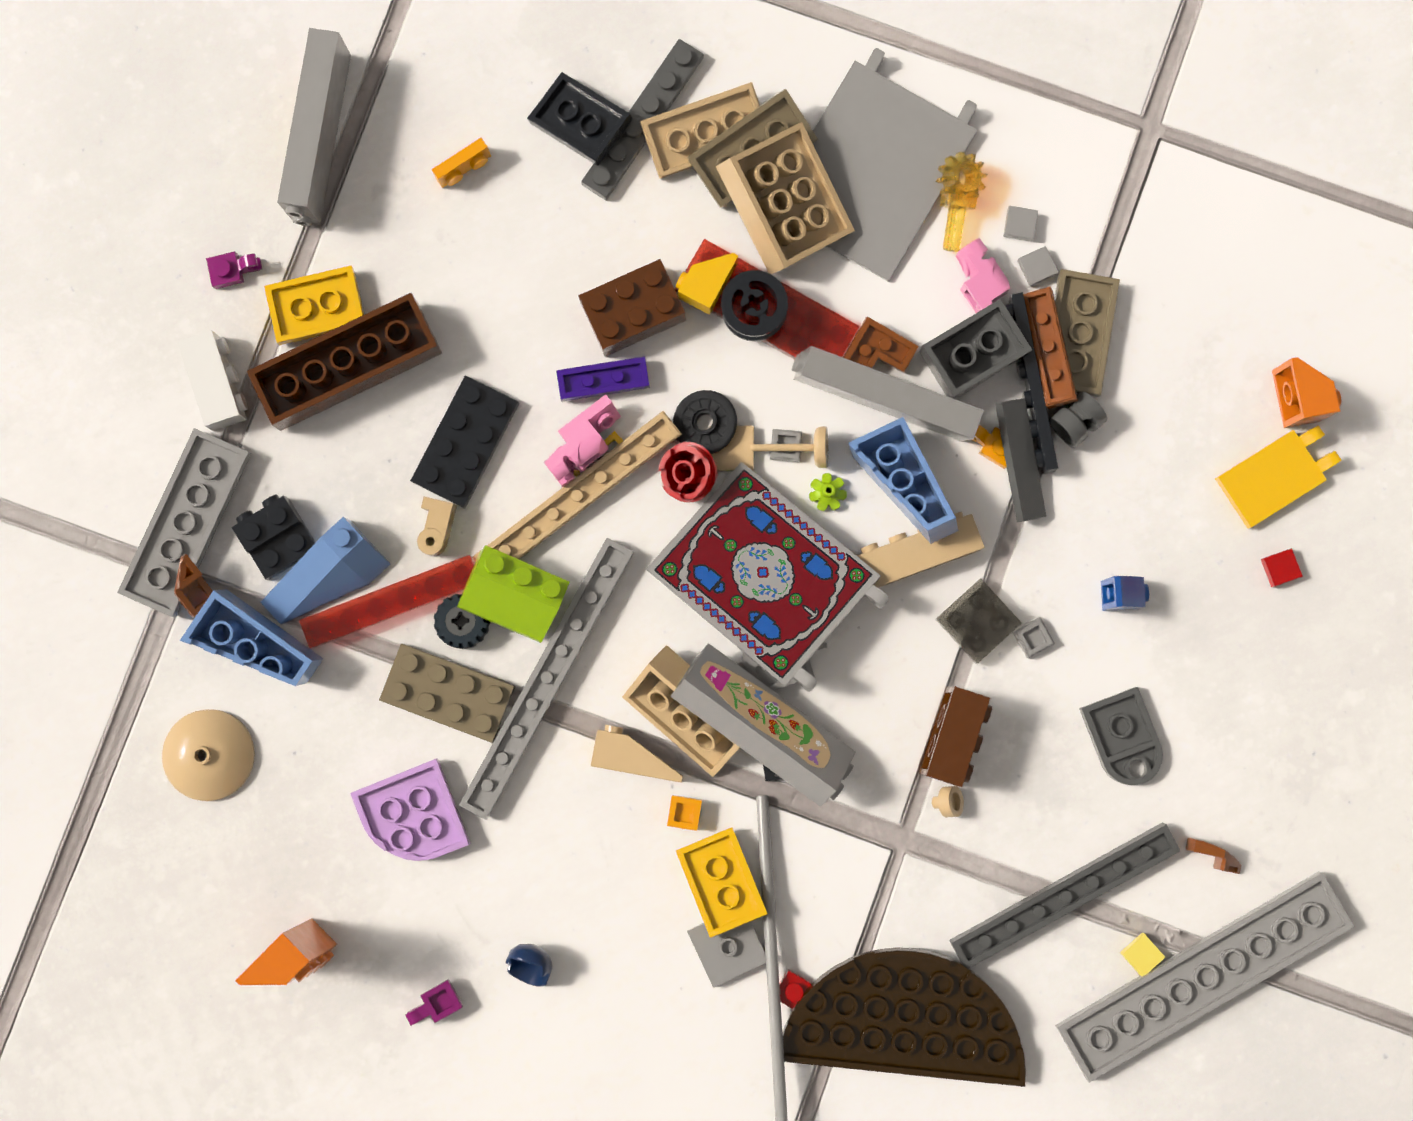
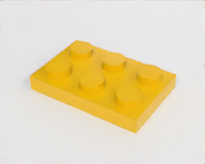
M352 265L264 286L276 342L279 345L321 336L364 315L355 271Z
M733 827L676 850L710 938L768 915Z

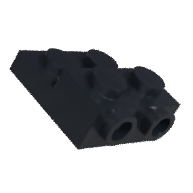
M277 494L265 499L262 502L264 508L254 514L250 510L239 515L236 518L237 524L231 527L245 551L253 558L265 580L272 579L296 564L316 543L290 499L284 495L279 498Z

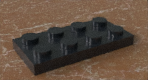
M465 375L410 481L465 509L520 403Z

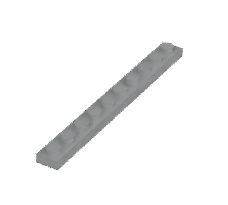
M606 538L459 806L487 820L634 554L633 551Z

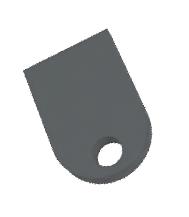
M1138 687L1130 688L1079 708L1102 768L1110 778L1121 784L1140 785L1148 782L1157 774L1163 760L1162 746ZM1134 760H1139L1144 765L1143 774L1137 778L1133 777L1129 772V766Z

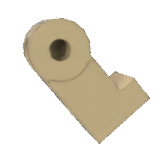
M424 496L421 508L428 511L424 530L417 538V545L423 553L430 556H438L447 547L457 505Z

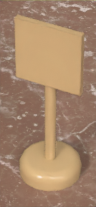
M737 426L735 435L730 443L722 450L711 455L717 463L718 471H734L741 462L754 471L755 451H814L815 465L818 468H827L829 451L827 426L816 428L814 444H754V426Z

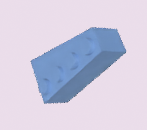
M904 417L848 443L852 456L930 544L959 531L956 517Z
M227 589L213 590L180 639L184 643L193 644L212 654L221 655L233 660L232 662L259 670L260 673L293 686L306 684L324 659Z

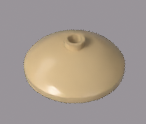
M214 709L195 711L181 718L167 734L162 750L163 768L170 783L183 795L200 801L222 799L237 791L249 777L254 764V744L245 725L233 715ZM200 750H204L207 754L204 761L198 758Z

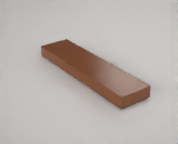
M1049 286L1023 294L1046 407L1051 409L1077 402L1078 398L1053 289Z

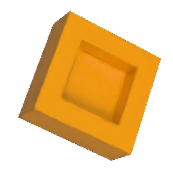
M672 795L667 826L697 831L702 800Z

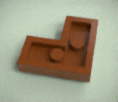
M867 316L843 358L873 368L877 359L904 373L919 346Z

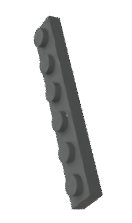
M678 39L628 112L633 120L599 166L593 163L581 181L582 186L607 201L646 144L640 121L669 110L703 60V53L683 40Z

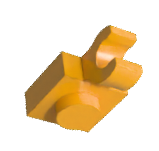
M979 425L975 437L972 439L982 445L978 454L1005 469L1007 466L1000 429L994 427L991 433H989L984 427Z

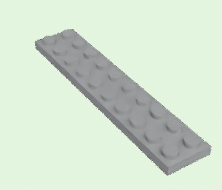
M1318 871L1157 965L1149 973L1133 979L1055 1026L1084 1077L1090 1083L1355 926L1323 872Z

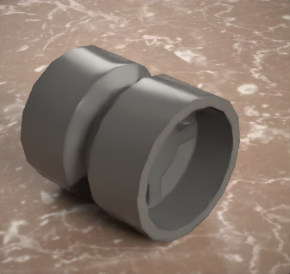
M1084 391L1077 395V402L1068 404V409L1061 408L1049 418L1050 425L1055 433L1072 448H1076L1088 437V431H1096L1108 419L1101 405Z

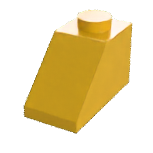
M735 253L727 254L694 264L688 273L683 271L676 284V288L679 289L678 298L710 315L738 264V255Z

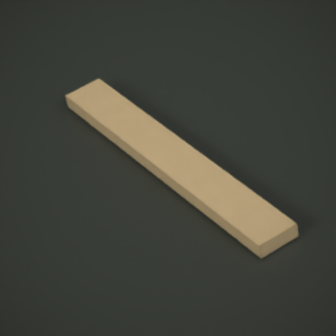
M662 411L487 546L520 560L682 436V434L667 414ZM480 551L472 557L475 562Z

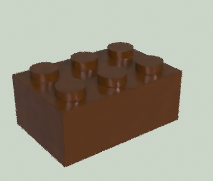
M661 259L578 295L580 304L605 357L686 321L684 308Z
M956 686L946 687L919 774L958 787H963L964 782L968 783L970 781L974 768L970 761L973 752H979L983 740V735L979 734L982 723H988L992 712V706L988 705L989 697Z

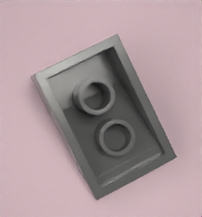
M999 299L925 343L919 352L945 395L957 399L1031 352L1032 349L1004 303Z

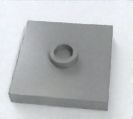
M751 922L713 938H710L704 923L687 930L713 988L766 963L765 951Z

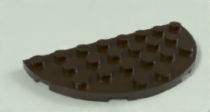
M900 947L877 949L853 956L835 965L822 974L804 992L803 997L792 1009L782 1032L784 1062L1025 1087V1057L1020 1037L1010 1013L997 993L980 976L963 964L944 955L927 950Z

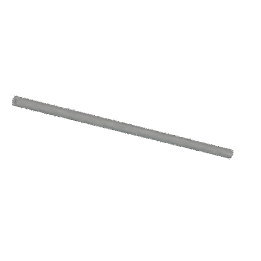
M768 795L756 796L762 901L768 915L763 916L774 1108L775 1121H788Z

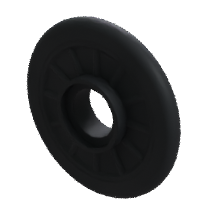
M700 390L691 393L679 403L674 413L673 424L682 434L677 440L679 443L694 442L700 444L710 454L722 450L730 443L737 428V414L733 404L727 397L716 391ZM702 415H710L713 419L712 426L707 430H700L697 426V421Z

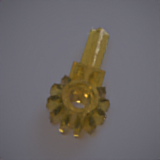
M958 152L955 154V157L952 155L947 156L944 159L946 165H941L938 168L943 176L937 178L936 182L943 183L944 185L940 191V207L948 208L943 241V250L948 252L960 251L966 211L976 209L977 198L980 197L978 191L986 188V185L981 180L989 174L981 173L980 169L983 167L984 162L979 161L975 163L976 154L971 153L966 156L965 152ZM960 171L965 176L964 185L959 181Z

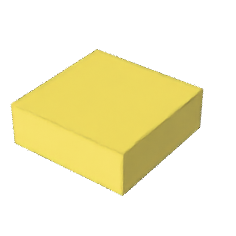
M1141 933L1120 952L1139 976L1149 973L1166 958L1144 933Z

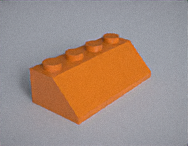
M311 918L283 932L235 981L239 985H287L295 979L300 982L305 977L307 978L310 974L315 973L319 968L325 966L333 958L334 954L331 950L337 943Z

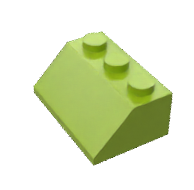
M485 545L477 557L457 607L541 643L560 608L570 582Z

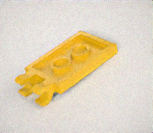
M1319 425L1311 428L1299 437L1294 430L1286 433L1215 478L1248 529L1325 482L1327 479L1322 472L1342 461L1336 451L1314 461L1306 449V446L1325 436Z

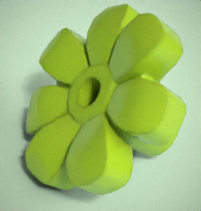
M830 473L823 474L822 481L814 479L810 486L815 491L809 493L810 501H818L817 509L822 512L827 509L828 505L833 511L839 509L840 503L838 500L843 501L847 497V491L840 490L844 481L840 477L832 481Z

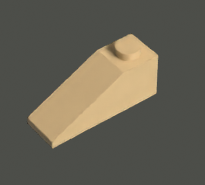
M605 725L604 730H597L591 761L592 767L682 783V774L630 735L622 734V727Z

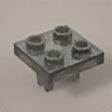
M981 578L935 619L975 664H978L1022 624Z

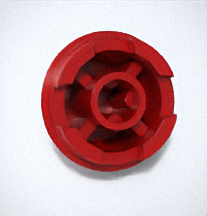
M682 442L675 445L663 455L659 464V471H661V479L664 485L662 486L667 494L681 502L690 503L701 500L711 491L717 481L718 467L715 459L706 448L694 442Z

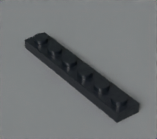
M1021 292L1011 294L1008 301L1009 304H1006L1005 307L1032 349L1031 352L1020 358V362L1016 363L1019 380L1024 379L1026 391L1022 392V398H1025L1026 407L1031 411L1032 420H1029L1032 438H1036L1038 449L1035 450L1037 467H1042L1043 474L1055 472L1058 469V463L1024 295Z

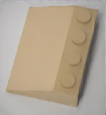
M802 122L716 166L769 274L785 269L855 231Z

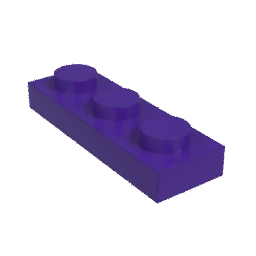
M645 356L556 370L561 402L650 388Z

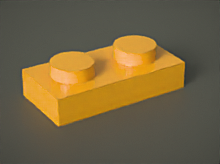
M479 138L431 170L442 188L447 185L453 186L461 181L463 175L471 169L477 170L483 167L488 162L491 154L482 138Z

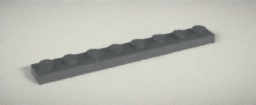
M1162 822L949 941L961 964L970 968L1180 852V849L1167 824Z

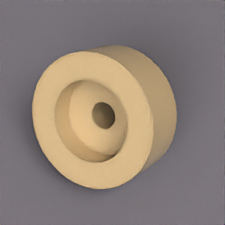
M957 786L942 787L938 796L932 798L933 808L939 809L940 813L946 818L959 817L964 807L961 790Z

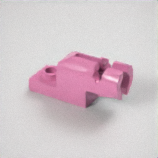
M980 238L966 245L955 256L966 278L970 277L969 280L964 282L960 291L975 313L996 302L1010 290L1009 281L996 263L995 258L982 259L988 249Z
M606 394L558 430L566 444L560 446L544 461V464L562 487L575 479L573 475L574 470H579L582 473L586 470V467L609 449L600 433L610 428L621 416Z

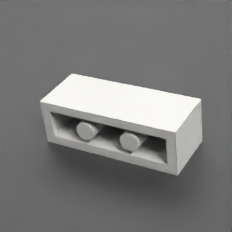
M211 330L178 341L177 343L204 426L215 431L247 420L244 412L248 410L247 402L244 395L238 393L235 383L239 382V378L234 366H229L226 355L230 354L225 338H220Z

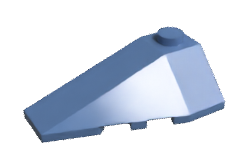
M342 517L319 538L260 603L280 624H284L315 610V608L325 603L339 599L349 592L369 585L390 565V562L350 520Z

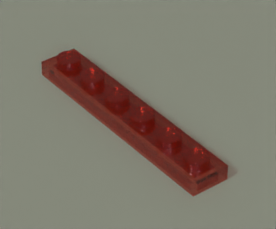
M464 556L299 620L309 649L319 647L463 591L475 565L472 556Z

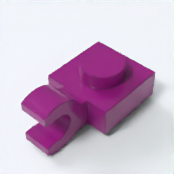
M235 251L206 258L211 285L214 289L244 283L243 274L262 270L260 257L256 258L255 253L244 255L240 259Z
M447 979L422 993L420 997L424 1004L410 1010L405 1016L410 1026L429 1015L434 1023L461 1009L463 1005L450 980Z

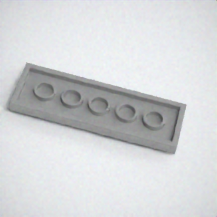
M193 429L117 591L118 594L176 618L182 605L174 594L181 556L187 554L196 567L199 568L252 453L198 429Z

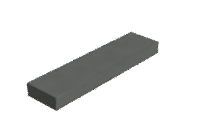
M1025 398L995 403L1017 522H1024L1046 517Z

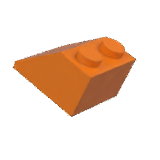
M1291 358L1272 370L1284 428L1320 422L1340 412L1341 394L1335 388L1334 381L1300 358Z

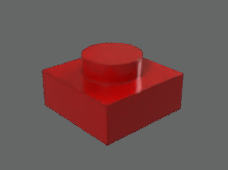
M787 969L780 981L781 1003L793 1009L812 983Z

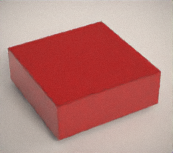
M1292 548L1261 559L1271 587L1303 577Z

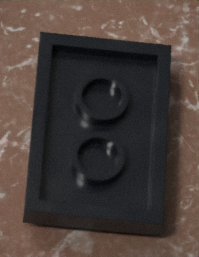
M563 72L560 73L527 117L530 124L599 166L633 120L630 113Z

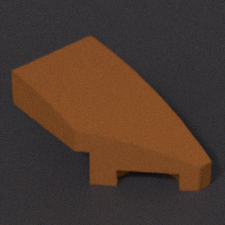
M184 554L180 559L174 594L191 617H195L213 590L202 578L203 574L189 556Z
M1192 838L1187 839L1186 850L1215 856L1214 869L1240 874L1242 865L1228 851L1204 841Z

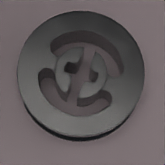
M749 270L736 275L726 285L722 294L721 308L724 322L735 336L746 341H763L774 336L782 328L787 317L788 297L784 286L775 276L760 270ZM752 287L763 288L772 294L777 304V309L773 316H767L768 299L764 300V293L758 289H751ZM737 296H742L741 312H745V319L753 323L758 322V325L745 324L736 317L732 306ZM749 302L760 303V310L756 311L754 308H750Z

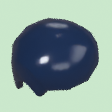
M519 944L510 950L505 961L508 964L507 972L516 979L536 987L547 985L553 965L549 954L542 947L535 944Z

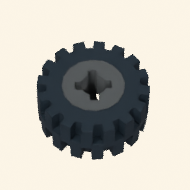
M455 594L443 600L442 604L438 605V610L436 614L434 613L433 618L435 619L434 629L438 637L447 645L459 649L472 648L484 640L485 635L489 632L490 621L458 608L457 605L462 594Z

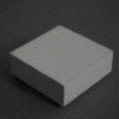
M1009 205L1003 237L1032 242L1035 236L1038 210Z
M1046 246L1017 260L1030 287L1058 274V270Z
M773 429L771 444H802V431ZM771 451L770 460L800 462L801 451Z
M1041 617L1012 632L1026 658H1030L1055 644Z

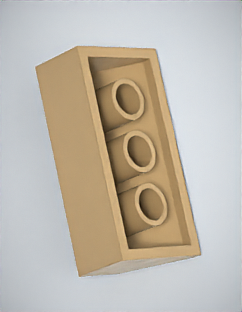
M666 645L648 663L622 698L714 777L740 747L671 697L690 665Z

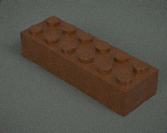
M411 292L246 372L272 426L282 431L442 354V351L418 301Z

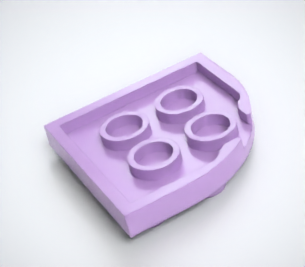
M438 758L350 793L368 836L381 849L395 856L414 861L429 860L471 844Z

